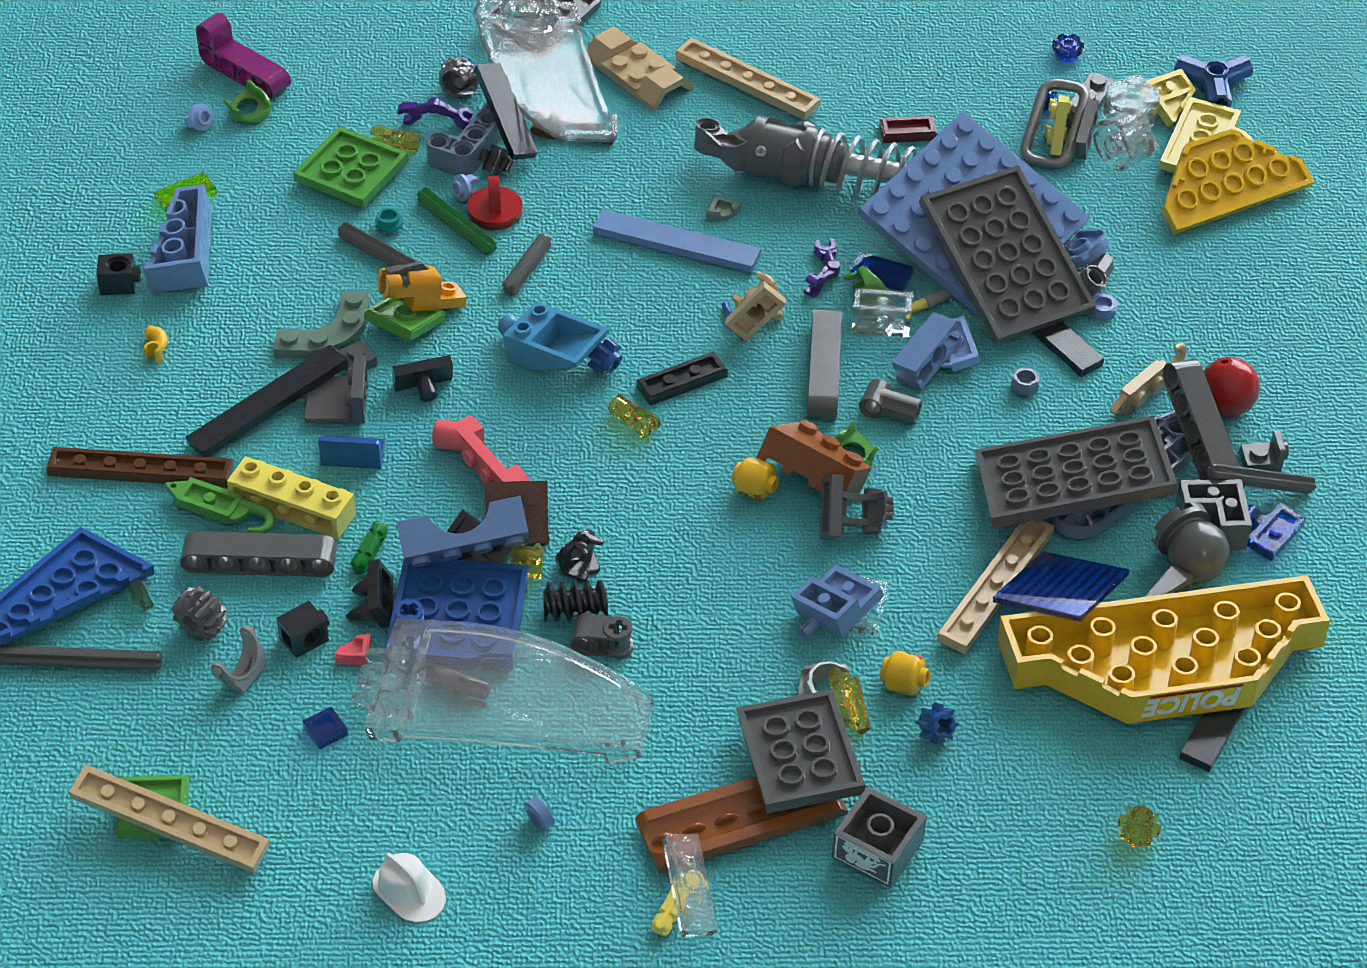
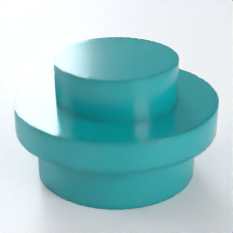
M383 208L375 218V226L382 232L393 233L403 226V217L395 208Z

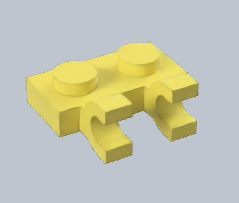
M1059 96L1058 101L1050 98L1048 110L1051 112L1050 119L1055 120L1054 128L1052 125H1046L1045 137L1047 138L1046 146H1051V155L1061 156L1063 140L1066 139L1068 127H1065L1066 119L1071 108V101L1066 96Z

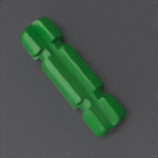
M378 521L372 523L368 530L369 532L357 550L358 553L351 560V569L354 572L361 574L367 572L368 562L373 561L382 545L381 542L385 540L388 534V526L385 523Z

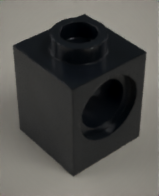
M133 254L98 255L96 275L100 295L135 294L136 282H141L140 265H135Z
M310 601L276 618L279 639L296 658L329 641L327 628L330 625L329 619L322 609L317 610Z

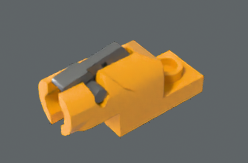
M422 261L380 268L378 272V290L380 294H383V299H403L412 312L459 308L466 305L467 297L457 283L442 282V277L433 266H425Z

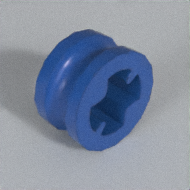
M415 599L400 601L395 606L397 626L405 631H413L420 628L424 623L423 605Z

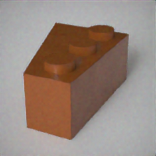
M806 420L770 426L756 458L763 461L770 458L784 465L782 468L783 472L791 475L792 471L803 475L809 479L807 485L821 492L822 478L831 474L844 475L843 491L860 494L872 469L863 462V458L860 455L845 450L840 446V442L837 439L825 436L817 430L818 427L815 424Z

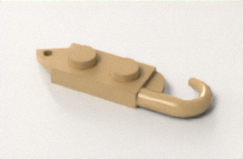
M1178 343L1173 348L1174 351H1177V354L1169 363L1183 361L1186 357V346L1183 343ZM1163 360L1154 361L1121 389L1119 398L1109 411L1115 415L1123 413L1127 416L1135 408H1141L1147 398L1153 393H1159L1164 386L1163 368L1167 362Z

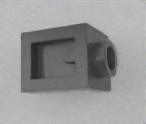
M1273 431L1271 442L1242 443L1239 454L1245 468L1281 472L1284 459H1288L1289 449L1287 442L1283 441L1280 431Z

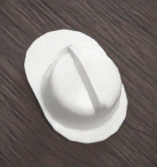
M387 853L383 864L376 871L372 880L373 889L376 894L398 916L406 921L414 923L427 922L437 917L444 908L446 902L444 888L424 867L419 858L412 854L399 853L392 855Z

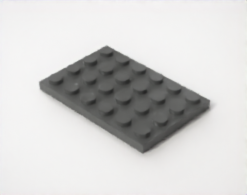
M1019 165L920 197L918 202L995 344L1092 312L1097 306Z
M1154 416L975 449L993 528L1009 527L1028 521H1041L1049 517L1072 515L1076 512L1092 509L1099 510L1124 503L1132 504L1140 500L1163 498L1178 493L1177 481Z

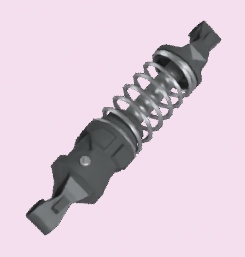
M759 115L746 126L729 133L720 126L719 121L712 118L698 119L695 128V150L703 155L720 158L734 171H745L748 175L765 178L774 175L789 187H797L799 185L813 187L816 183H819L820 188L823 189L826 182L837 183L838 192H841L843 189L845 175L857 177L854 190L856 196L860 194L863 178L875 180L872 196H874L879 191L880 182L887 183L906 165L911 151L912 159L917 155L915 147L911 146L905 151L900 161L899 146L893 142L883 156L882 145L878 139L870 143L865 153L864 140L859 135L852 140L848 147L847 139L843 132L838 133L833 138L826 129L815 127L814 124L807 121H800L795 125L788 126L781 120ZM859 141L860 155L852 154L856 143ZM877 145V158L870 157L874 146ZM893 148L895 150V162L888 161Z

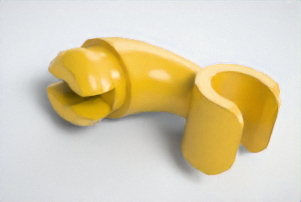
M150 325L144 331L145 339L150 341L144 345L145 359L148 360L150 356L154 355L155 362L160 363L163 360L162 352L168 343L167 334L160 327Z

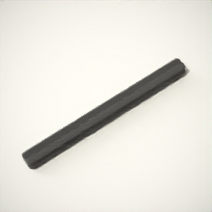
M1 645L0 664L159 670L162 666V653L159 651Z

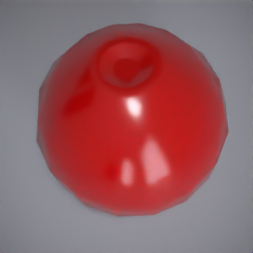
M1222 357L1205 367L1204 374L1220 416L1237 417L1248 412L1255 405L1260 393V380L1255 369L1248 362L1241 358Z

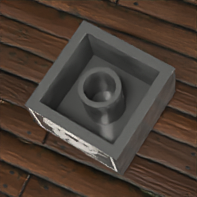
M867 786L835 830L831 857L891 888L924 841L927 816Z

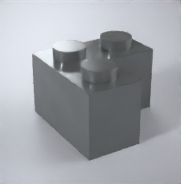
M1242 479L1180 480L1175 508L1178 507L1182 511L1190 508L1191 502L1202 504L1211 516V523L1216 525L1225 534L1230 550H1246L1252 523Z

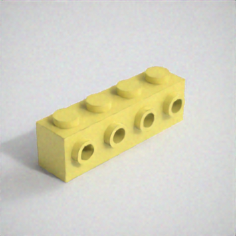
M247 456L244 457L227 480L229 491L244 495L245 499L267 506L273 511L276 518L336 539L340 538L356 515L354 493Z

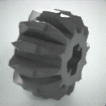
M198 586L196 588L189 587L187 590H184L174 602L171 610L174 614L173 620L180 624L179 629H184L189 637L193 635L197 640L202 641L203 639L211 640L225 626V622L228 620L225 614L227 608L220 604V598H215L211 591L205 592L202 587Z

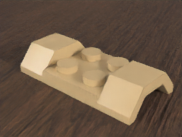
M615 26L594 36L584 54L585 60L653 111L659 107L665 94L682 85L688 91L693 89V84L675 72L676 67L642 42L636 43Z

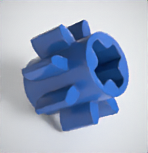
M612 338L602 340L588 355L591 360L587 365L596 373L600 372L603 374L604 371L612 373L623 359V356L618 353L622 346Z
M933 702L932 709L922 707L919 720L915 721V724L919 725L922 730L919 737L926 740L930 739L931 743L941 745L942 738L952 740V734L955 728L959 726V723L955 722V719L952 717L955 710L947 707L944 708L943 704Z

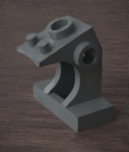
M831 474L822 478L820 540H834L841 537L842 526L863 528V533L880 534L881 529L888 528V520H894L893 497H888L887 491L867 488L864 489V494H853L843 491L844 475ZM847 502L862 503V519L846 517Z

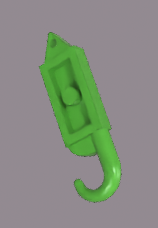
M192 477L188 481L165 483L166 489L175 499L177 507L229 525L244 520L250 513L265 519V523L262 526L247 528V533H267L276 522L275 514L270 508L245 499L244 495Z

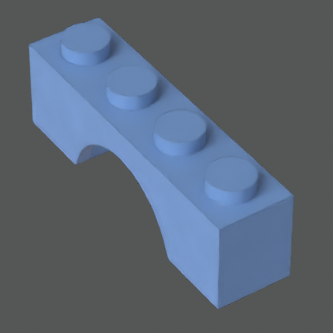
M521 496L490 502L484 520L476 528L465 533L455 534L443 531L433 524L428 515L396 522L405 564H412V567L426 566L431 563L432 559L441 557L445 561L462 557V553L474 551L475 554L487 553L493 550V546L505 544V547H515L522 545L524 540L529 539Z

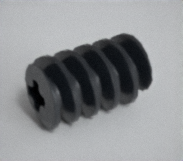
M602 579L597 580L595 589L592 588L589 580L584 581L582 589L579 588L576 581H572L569 590H567L564 582L560 581L557 591H554L551 582H547L543 591L544 622L547 621L549 613H552L555 622H559L562 612L565 613L568 621H572L574 612L580 615L590 611V613L599 615V612L603 611L604 615L608 616L607 588H605Z

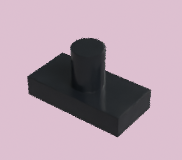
M450 355L392 366L394 390L399 391L417 387L420 399L425 402L437 398L438 393L435 383L452 380L453 363Z

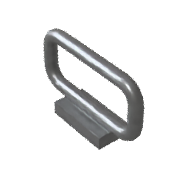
M1051 79L1039 87L1020 147V154L1025 162L1037 167L1060 169L1071 162L1074 153L1075 158L1086 160L1098 120L1099 101L1090 99V93L1083 84L1062 79ZM1051 90L1069 91L1079 95L1078 105L1065 149L1059 158L1036 156L1031 152L1046 97Z

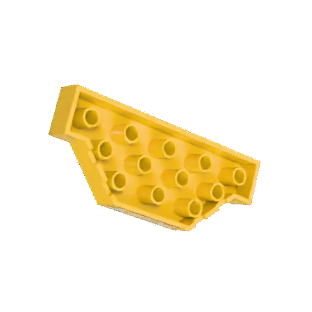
M1308 575L1098 603L1081 621H1075V619L1091 604L1084 605L1071 619L1066 617L1077 606L1070 607L1061 617L1056 615L1063 608H1058L1051 615L1046 614L1049 610H1044L1042 613L1035 611L1000 616L997 643L1014 689L1047 685L1126 724L1253 707L1293 651L1324 647L1330 620Z

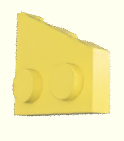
M1182 69L1147 80L1140 87L1167 128L1176 122L1178 115L1185 108L1189 97H1192L1196 90Z

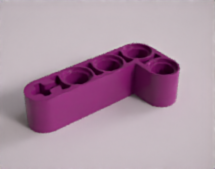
M215 13L197 25L196 37L199 55L209 67L246 87L247 80H251L267 94L269 99H272L291 85L290 75L282 66L233 39L231 24L222 13Z

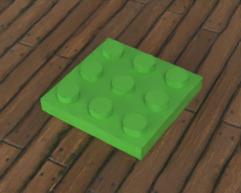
M338 126L293 172L294 181L364 208L408 162V152Z

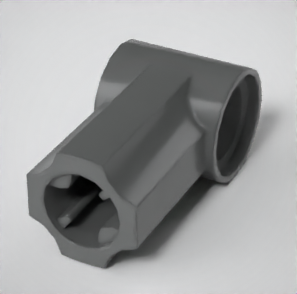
M1103 253L1094 261L1086 264L1079 274L1091 296H1094L1107 284V278L1114 269V259L1108 253Z
M876 379L869 383L859 402V409L861 413L869 418L877 419L887 415L916 424L923 400L895 392L890 384Z

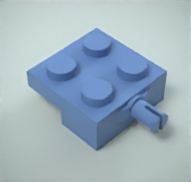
M836 564L820 580L811 576L791 595L797 614L809 619L798 629V633L807 640L818 628H826L843 637L884 597L882 588Z

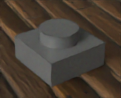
M362 340L339 350L348 359V367H353L354 355H366L367 370L377 366V357Z

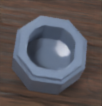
M1022 367L1013 371L1011 388L1018 395L1030 396L1038 392L1040 375L1031 368Z

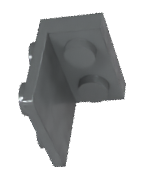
M354 355L353 367H348L347 376H333L307 393L306 423H365L368 391L366 355Z

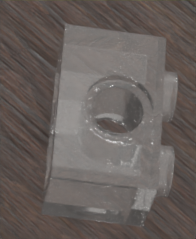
M855 288L851 333L909 337L913 292Z

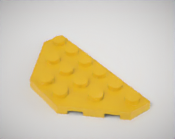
M1231 128L1185 144L1161 212L1173 235L1309 188L1313 185L1314 180L1301 158L1294 155L1288 157L1277 152L1276 147L1260 140L1255 142L1242 137L1241 132Z

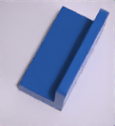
M327 435L319 437L321 466L381 469L385 439Z

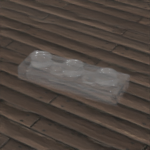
M667 834L662 839L681 937L713 936L718 931L699 834Z

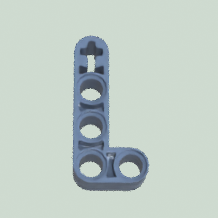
M487 102L458 137L443 132H435L427 137V159L431 167L453 175L464 174L465 176L473 174L483 163L478 160L482 148L489 150L491 144L497 145L502 139Z

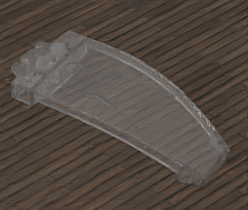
M477 0L473 12L489 63H501L521 113L541 130L561 141L613 142L617 133V114H612L610 117L580 30L582 20L576 3L557 2V0Z
M396 618L386 648H369L366 650L364 655L366 660L376 664H364L361 666V676L357 678L356 685L361 689L373 692L356 691L351 698L353 704L368 708L364 729L370 740L401 742L402 737L534 747L603 755L607 764L641 758L654 704L652 695L629 679L603 664L553 641L521 631L487 624Z

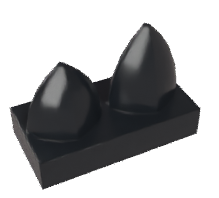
M376 559L368 562V574L362 577L352 588L353 593L367 596V598L354 606L348 612L346 618L363 622L375 620L383 629L390 626L393 612V576L382 561Z

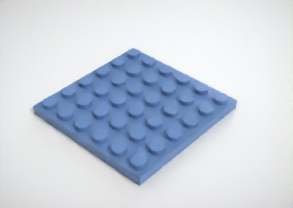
M964 111L872 196L858 212L862 219L980 319V315L918 202L922 195L1019 165L1063 246L1090 218L1088 214Z

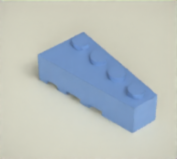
M204 184L176 188L166 212V222L161 224L158 231L160 236L157 244H153L151 248L150 261L146 262L143 268L152 294L208 286L212 216L210 201Z

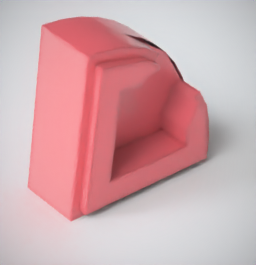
M371 634L357 635L354 637V640L344 646L341 645L335 654V664L368 666Z

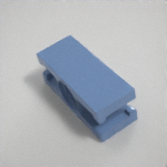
M935 312L928 317L892 361L893 368L897 371L901 370V373L896 375L898 382L918 390H922L962 341L960 334L952 332L958 328L956 320Z

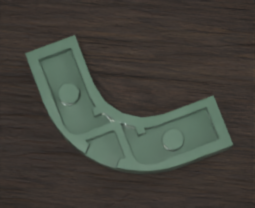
M342 291L339 311L335 319L321 328L311 330L277 329L273 348L274 358L308 359L328 345H332L339 351V348L348 342H356L365 331L368 323L364 319V313L366 309L370 308L371 293Z

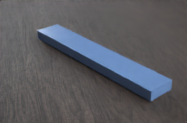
M602 209L593 226V234L751 274L761 256V248Z

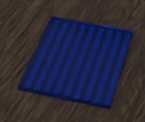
M1043 551L993 596V602L1081 622L1129 575V569Z

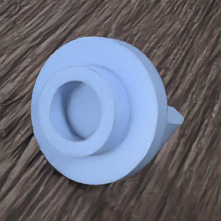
M195 104L190 109L189 116H184L183 120L188 128L193 127L195 130L205 131L212 125L213 114L206 104Z
M464 174L455 175L451 183L453 196L460 202L468 201L471 195L476 192L471 186L474 183H479L480 179L473 174L466 176Z

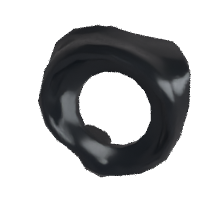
M589 529L577 532L573 539L561 548L555 556V562L559 566L561 573L572 576L581 582L587 580L589 574L598 573L600 565L593 549L594 545H603L605 541L595 537V533Z

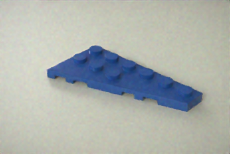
M82 527L78 528L0 593V646L154 575V565Z

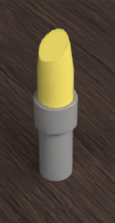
M944 289L934 294L930 293L923 296L921 299L906 305L904 310L914 314L924 309L928 310L936 307L937 304L952 299L954 296Z

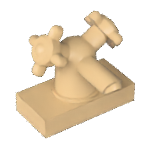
M761 272L755 274L760 279L756 287L748 289L744 296L739 297L737 294L732 296L736 309L725 319V325L746 341L771 318L780 321L784 317V313L780 310L786 305V298L777 292L779 287L776 285L775 280Z

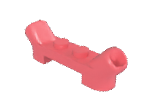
M469 415L459 421L439 419L435 422L432 433V441L435 448L458 451L469 468L473 467L479 474L484 485L485 482L530 481L526 473L517 464L506 469L484 445V427L473 416Z

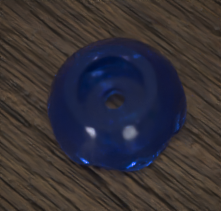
M1061 33L1053 40L1052 50L1060 60L1071 62L1078 59L1084 52V42L1076 34L1067 35Z

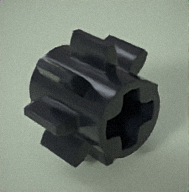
M491 144L489 150L482 148L478 158L479 161L484 162L482 170L499 175V177H501L503 170L510 172L514 160L508 158L509 150Z

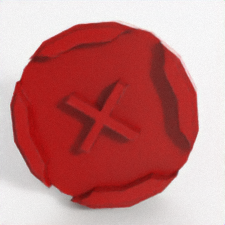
M499 175L488 176V187L474 192L468 199L467 214L470 221L473 223L475 221L480 224L481 228L486 230L509 228L513 225L514 221L517 219L519 221L523 211V203L520 196L511 189L500 187Z

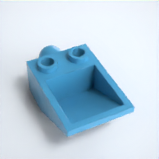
M538 301L519 319L513 315H506L498 323V330L504 339L506 360L528 370L577 368L609 334V328Z

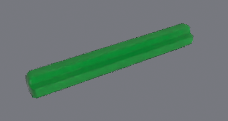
M423 188L421 191H418L417 200L484 253L490 254L497 249V241L430 189Z

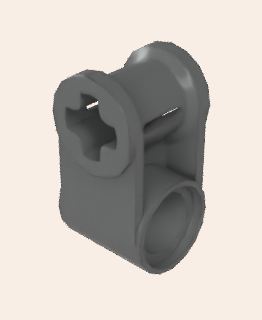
M582 613L576 619L570 646L576 653L585 656L596 655L623 659L632 654L634 650V642L630 637L632 623L629 619L622 616L614 617ZM619 625L622 626V630H621L620 632H619Z

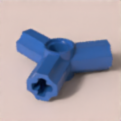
M1181 54L1174 67V71L1182 69L1191 83L1201 86L1202 92L1206 95L1207 102L1231 107L1232 105L1229 84L1250 77L1253 74L1251 61L1246 55L1226 62L1212 60L1205 63Z

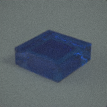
M332 707L302 721L304 730L319 750L348 736L347 727Z

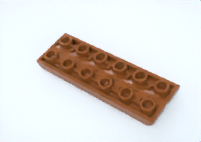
M751 777L646 809L635 817V822L658 872L662 873L848 814V809L842 799L766 814L756 778Z

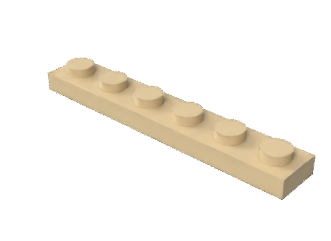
M690 38L676 50L677 60L800 119L806 120L820 107V98L694 38Z
M1043 520L1020 523L938 632L937 641L966 654L1002 605L999 602L1013 590L1049 541L1054 532V525Z
M86 764L69 791L70 798L251 873H255L270 846L269 839Z

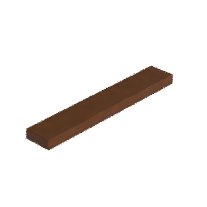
M53 447L46 470L48 476L159 484L188 481L192 477L221 488H228L227 480L233 473L234 461L230 458Z

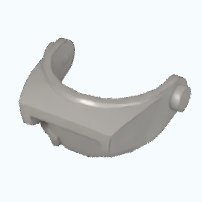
M243 625L239 630L243 646L236 668L229 673L226 667L215 661L211 665V673L218 681L242 693L248 689L266 665L264 651L254 633V628L250 625Z
M831 661L804 666L797 696L817 692L814 685L824 678L847 677L849 675L848 666Z

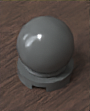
M1191 502L1190 508L1181 511L1176 507L1160 519L1155 526L1158 533L1156 537L1152 538V542L1162 554L1168 555L1167 558L1171 566L1175 565L1192 574L1194 577L1193 582H1208L1219 576L1228 565L1230 546L1223 531L1211 523V516L1202 504Z

